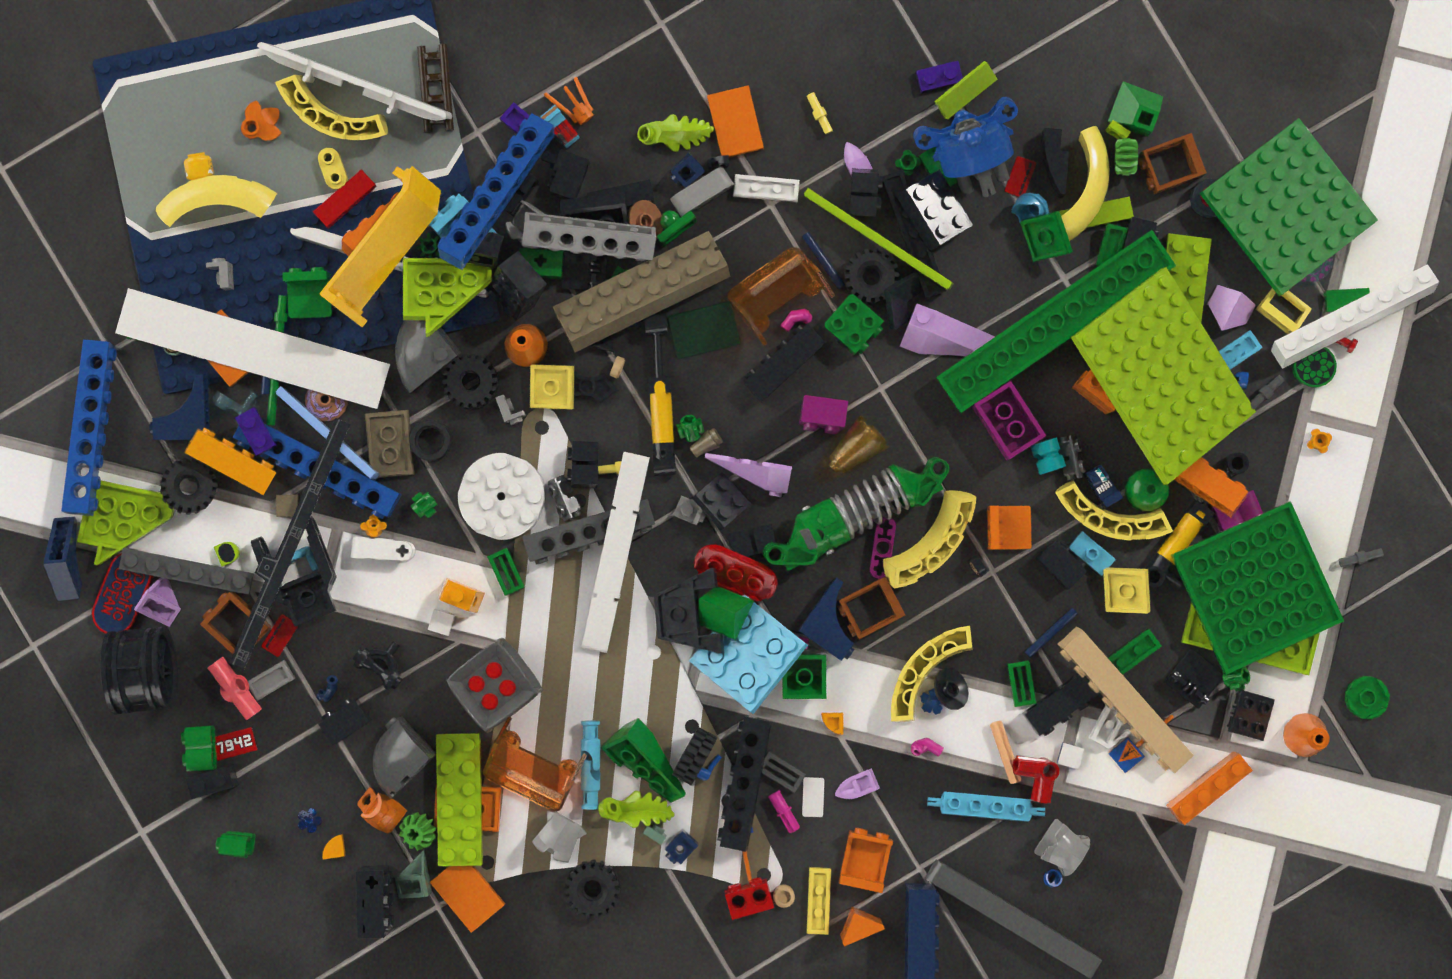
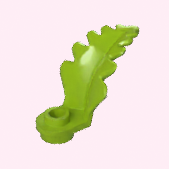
M671 114L664 121H654L640 126L637 136L645 145L664 143L673 152H678L680 145L686 150H690L691 142L695 146H699V140L705 142L706 137L710 138V133L713 132L714 128L710 126L709 122L705 124L704 120H700L698 123V119L694 118L689 123L688 116H683L678 121L677 116Z
M634 791L623 801L608 797L604 798L598 805L601 817L616 823L625 822L632 828L638 827L640 821L644 825L650 826L651 819L656 824H660V820L666 823V819L670 821L675 816L671 806L667 807L666 800L661 803L660 796H657L652 801L651 792L646 793L641 798L640 791Z

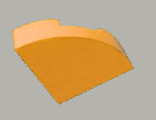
M843 712L821 713L826 727L836 734L843 735Z
M343 834L333 837L326 844L323 851V859L346 856Z

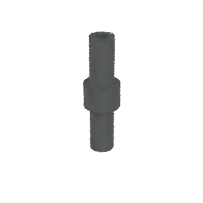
M1278 375L1267 386L1264 385L1258 391L1259 394L1250 401L1252 409H1256L1264 400H1268L1274 394L1273 391L1285 381L1282 376Z
M1381 548L1368 552L1363 550L1355 552L1352 556L1340 558L1338 561L1340 567L1356 563L1361 565L1367 563L1368 560L1383 557L1384 553Z

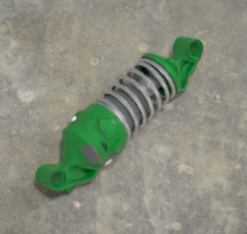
M932 457L927 461L923 472L920 474L893 464L886 468L885 471H881V475L886 483L885 486L882 487L877 477L872 475V481L877 488L874 492H872L868 482L863 480L864 488L859 489L857 485H854V491L848 492V490H844L845 495L841 497L835 494L834 498L830 497V499L828 498L811 508L810 506L804 507L802 509L803 512L796 515L789 542L787 544L768 543L763 548L764 558L771 564L785 565L787 571L799 565L815 564L819 556L825 553L830 555L834 552V548L853 539L855 532L863 534L865 527L872 529L873 521L881 524L882 516L886 519H891L892 512L899 515L901 506L907 510L914 506H925L932 495L943 490L941 483L949 473V464L939 457ZM940 462L942 469L938 473H934V464ZM893 500L895 501L897 510H896L895 507L891 504V501H893ZM884 505H885V507H886L887 514H886L885 511L881 508V507L884 506ZM774 548L779 549V555L776 558H769L770 550Z

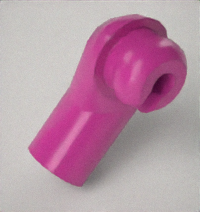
M807 309L793 310L780 326L789 332L796 322L810 323L812 315Z
M929 738L916 740L911 745V752L915 756L930 751L939 757L944 747Z

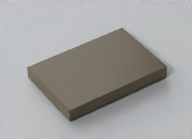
M409 410L365 414L369 464L380 474L377 478L415 475L413 451L409 441L411 434Z

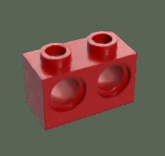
M761 877L749 880L748 884L741 885L736 883L728 886V889L725 890V897L732 920L774 908L767 878L762 880ZM760 889L766 894L763 898L758 899L754 897L753 893ZM737 895L742 896L744 902L737 905L732 901L733 897Z

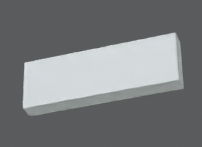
M735 174L733 197L798 202L800 180Z

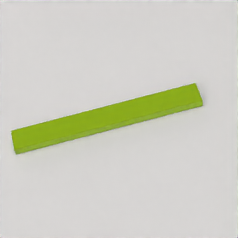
M807 188L804 196L945 289L950 290L953 286V282L811 189Z

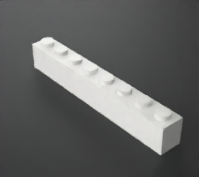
M1427 264L1274 341L1271 352L1283 369L1434 293L1439 281Z

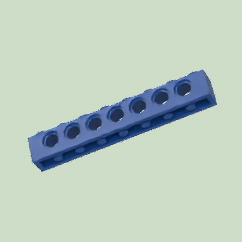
M531 113L528 119L522 121L518 134L511 137L507 150L500 153L495 167L488 170L482 186L479 185L475 189L471 202H467L461 211L462 215L458 220L455 219L453 221L449 234L446 237H442L438 244L439 257L461 270L464 269L475 250L486 237L554 137V125ZM528 138L534 139L531 142L526 141ZM522 155L523 157L515 158L514 156ZM506 171L511 172L510 175H504L502 173ZM494 188L500 189L498 192L491 191ZM482 205H487V206H489V207L486 208V209H481V208H479V207L482 206ZM470 222L477 223L475 226L467 225ZM458 239L465 240L463 243H456L455 241Z
M83 339L61 511L66 514L93 516L94 511L98 507L96 491L100 488L101 479L98 475L99 468L103 466L102 446L104 447L106 443L104 427L108 424L109 420L107 404L111 402V391H109L110 382H113L114 379L112 364L117 357L115 346L107 341ZM102 359V366L95 369V362ZM99 380V388L92 390V384ZM97 402V408L90 412V404ZM90 423H94V430L91 433H87V426ZM91 444V452L85 455V446ZM84 466H88V474L82 476L81 469ZM85 487V488H86V494H85V496L82 497V498H79V496H78L79 490H80L81 488Z
M266 425L275 443H282L283 450L281 453L276 454L273 447L259 456L267 460L269 456L277 460L276 465L286 470L288 466L295 469L294 474L306 479L307 476L310 477L312 465L317 462L320 452ZM238 426L233 438L238 440L237 444L249 450L251 446L240 426ZM297 452L302 454V461L299 464L293 462V455ZM336 460L323 489H326L327 486L334 489L333 494L342 499H345L346 496L353 499L352 504L362 509L365 506L372 509L371 514L381 519L384 516L391 517L402 494L370 479ZM334 472H339L341 475V480L337 484L331 481V476ZM353 482H358L360 485V490L356 494H353L350 490ZM376 491L379 494V501L372 504L369 496L372 492Z

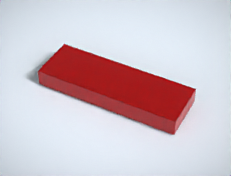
M361 169L344 186H341L317 207L313 213L329 229L377 186Z

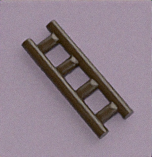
M439 44V52L426 53L425 46H417L421 102L429 105L443 103L444 110L452 114V119L439 121L423 118L424 133L433 132L432 125L445 124L446 131L454 130L447 44ZM440 60L441 73L428 74L427 61ZM441 82L442 94L430 95L429 83Z

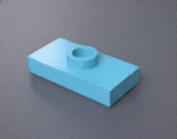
M1249 330L1219 350V353L1231 370L1262 349V346L1252 331Z
M1083 531L1069 546L1076 556L1100 576L1104 574L1103 569L1109 568L1116 560Z

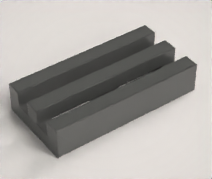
M768 751L762 773L795 793L806 773ZM772 758L773 760L782 764L786 768L800 775L799 778L797 779L796 777L787 773L783 769L769 762V759ZM765 765L795 782L794 786L764 769Z

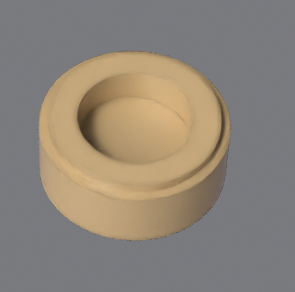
M616 357L610 376L619 378L625 364V358Z
M788 885L777 886L773 891L775 904L782 908L791 906L795 900L793 889Z

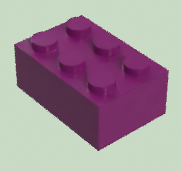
M1011 381L972 405L973 410L1006 461L1046 436Z
M804 395L799 426H803V430L815 432L818 428L825 429L824 433L837 434L845 428L848 401Z

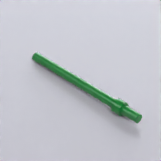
M278 295L277 312L274 313V321H276L275 331L284 333V325L288 317L286 313L287 296ZM272 378L270 379L266 425L275 426L278 399L276 391L279 388V380Z

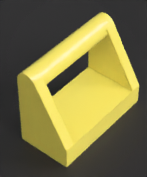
M1272 288L1256 310L1286 334H1290L1300 328L1312 308L1289 290L1281 296L1302 312L1298 319L1293 322L1269 303L1276 293Z

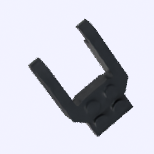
M313 516L310 517L305 529L308 534L307 540L319 572H312L287 582L283 586L281 584L274 600L287 606L295 627L337 611L330 594L337 575ZM262 536L251 540V546L258 564L262 555L271 556Z

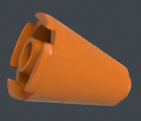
M518 325L506 336L505 352L508 358L518 366L530 367L532 364H538L543 360L547 352L548 343L546 336L541 329L534 325Z
M1297 714L1284 727V742L1296 755L1302 757L1316 755L1329 743L1330 738L1325 724L1313 714Z

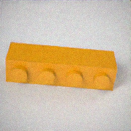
M205 427L203 430H196L185 450L186 454L264 495L276 474V471L273 470V464L263 459L261 462L253 459L255 455L245 449L240 452L234 448V443L225 438L222 441L214 437L216 434Z

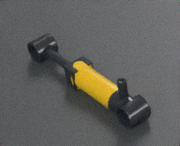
M667 313L653 314L645 318L646 336H653L655 378H648L654 476L676 475L671 378L664 377L661 336L668 335Z
M1243 453L1229 454L1223 460V468L1229 479L1232 476L1244 473L1249 467L1248 457ZM1234 458L1240 461V467L1237 470L1231 464ZM1196 500L1192 501L1184 512L1183 518L1144 568L1148 569V574L1152 570L1157 574V580L1153 583L1149 581V587L1161 586L1165 578L1178 588L1183 585L1182 579L1171 572L1175 565L1171 554L1188 547L1202 527L1207 525L1215 514L1208 509L1211 504L1205 500L1202 503Z

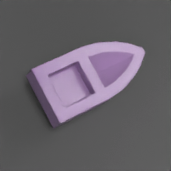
M846 142L844 160L851 177L852 168L873 169L867 156L858 147Z
M872 768L851 776L842 782L836 790L835 796L844 799H854L880 789Z

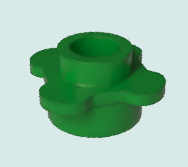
M905 150L902 157L895 162L896 167L901 168L907 176L912 175L913 170L921 164L920 158H916L910 150Z

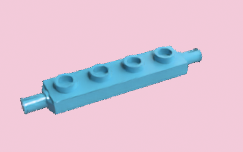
M943 792L941 798L928 797L927 801H931L927 802V806L940 807L941 813L946 815L1029 822L1032 815L1045 817V807H1032L1031 799Z

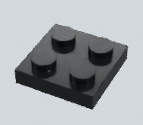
M723 472L692 498L720 530L724 529L751 505Z

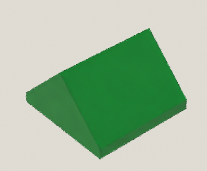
M713 588L699 598V624L704 628L716 633H722L723 636L736 641L754 601L724 588Z

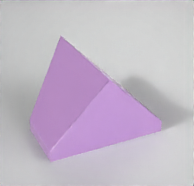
M1220 285L1216 286L1207 303L1222 331L1245 325L1256 306L1242 292Z
M160 577L145 591L134 610L170 627L181 608L178 605L169 579Z

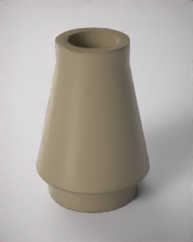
M713 428L707 430L690 446V449L698 457L719 448L723 440Z

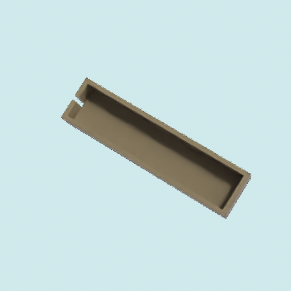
M707 231L654 257L653 260L637 265L553 306V309L574 352H577L729 278V268L720 250H718L713 237Z

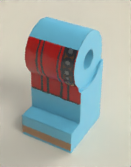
M556 105L540 116V118L554 125V136L566 149L580 138Z

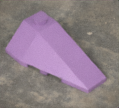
M916 304L899 347L925 355L968 356L995 336L938 311Z
M705 453V459L763 490L770 491L769 495L782 497V493L787 494L792 466L768 462L757 463V461L748 459L739 460L734 457Z

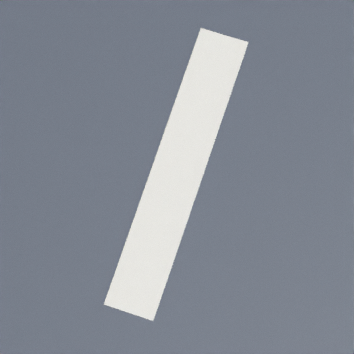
M129 288L115 332L123 336L375 409L378 408L390 364Z

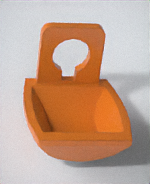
M371 787L367 789L357 803L363 812L360 816L371 826L387 834L392 832L407 812L399 802L379 792L376 794ZM371 795V802L368 805H364L365 800Z

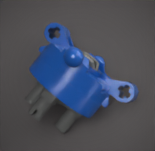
M1002 97L988 113L976 116L966 110L958 111L949 127L936 129L919 126L913 133V139L917 147L922 150L936 147L933 156L934 162L940 161L944 176L957 178L961 195L970 194L974 191L970 175H974L979 181L983 197H988V189L991 195L997 192L991 177L992 168L994 169L997 182H1004L1010 179L1005 161L1014 154L1009 137L1014 133L1011 128L1003 123L1014 119L1017 116L1018 108L1010 97ZM1005 105H1008V106L1010 107V108H1009V110H1010L1009 112H1006V113H1005V111H1004V106H1005ZM926 134V141L922 142L921 135Z

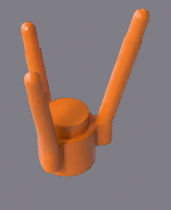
M574 77V81L584 104H579L567 86L563 88L575 105L572 109L574 114L548 93H544V96L569 116L575 124L578 122L580 125H583L594 116L592 113L594 109L589 104L577 77Z

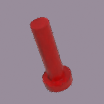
M1344 337L1336 341V343L1346 347V352L1352 353L1357 346L1358 340L1353 338L1351 341Z

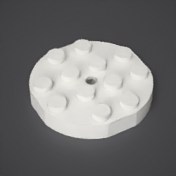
M506 453L490 454L474 462L465 472L458 491L459 508L467 524L477 533L497 540L517 538L531 530L539 521L546 501L545 486L538 471L528 461ZM500 492L505 494V499L502 501L497 498Z

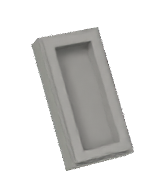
M283 660L249 680V689L256 701L296 678L286 661Z

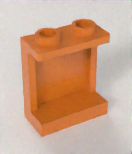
M1091 369L1089 372L1087 370L1084 371L1072 388L1104 414L1115 411L1114 405Z
M855 827V831L849 830L839 884L883 893V882L893 840L889 839L888 834L876 832V835L867 834L868 830Z

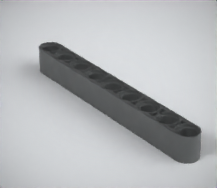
M937 859L925 876V879L1090 979H1092L1102 962L1101 958Z

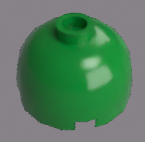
M1142 469L1136 471L1128 478L1125 484V496L1133 508L1143 512H1151L1165 504L1169 496V485H1163L1155 470Z

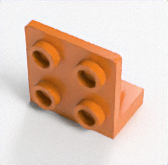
M987 506L988 550L1031 549L1030 506Z

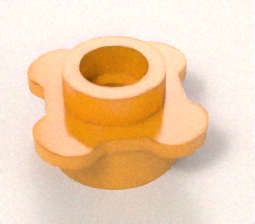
M1313 429L1311 431V439L1307 442L1308 448H1314L1319 450L1320 453H1326L1332 440V435L1320 432L1319 429Z
M371 515L366 522L361 523L360 528L362 531H365L367 536L375 538L382 534V531L387 528V524L381 522L377 516Z

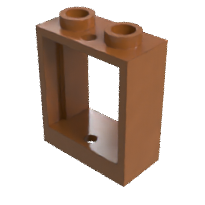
M1192 133L1143 150L1139 154L1140 158H1138L1141 170H1145L1147 175V187L1153 191L1154 195L1201 178L1207 173ZM1181 145L1192 174L1159 185L1149 156Z
M886 576L838 600L840 605L837 608L842 618L846 616L850 623L847 625L852 637L857 636L858 639L905 616ZM879 586L894 614L860 631L846 602Z
M225 592L218 598L217 602L219 604L214 609L210 608L202 616L204 620L200 625L233 654L236 646L211 623L231 601L248 617L253 608L235 592H229L228 594ZM266 620L256 644L272 627Z

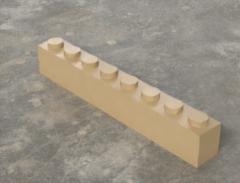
M1076 626L1057 644L1062 649L1060 654L1068 662L1070 660L1073 661L1076 665L1074 670L1082 678L1086 676L1089 679V687L1095 693L1100 692L1104 696L1101 700L1110 709L1113 707L1118 712L1115 716L1124 725L1126 723L1129 724L1131 727L1130 733L1137 740L1141 738L1145 742L1143 747L1150 755L1155 754L1159 758L1157 763L1165 771L1169 769L1176 773L1194 756L1082 629Z

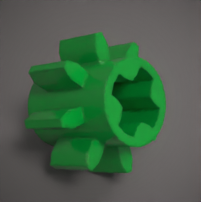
M428 233L427 238H419L421 246H417L416 249L423 251L420 255L421 258H425L426 255L429 258H433L436 255L439 257L438 242L440 238L438 236L432 239V236ZM428 243L435 248L433 251L427 249L426 245Z
M694 415L682 417L680 424L676 425L680 439L685 437V440L688 442L698 440L701 436L700 433H704L701 418L696 419Z
M419 492L412 498L414 503L411 505V508L420 518L424 515L430 518L437 512L434 507L438 504L428 492L424 495Z
M1245 667L1227 675L1223 673V682L1227 687H1230V690H1245V685L1250 682V673Z

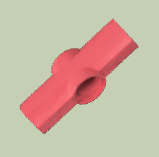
M221 657L207 668L221 686L220 693L222 697L228 702H233L245 720H248L262 709L249 692L247 679L242 675H237L224 657Z

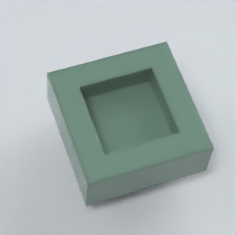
M655 823L653 826H646L643 834L662 845L667 836L664 834L665 830Z

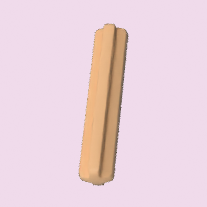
M1001 720L992 722L990 727L1010 784L1018 783L1022 778L1019 775L1013 774L1012 765L1015 757Z

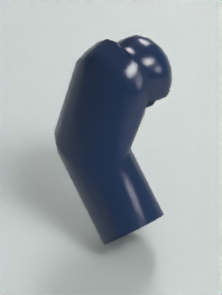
M335 675L327 677L326 690H318L317 699L319 701H330L337 691L338 679Z

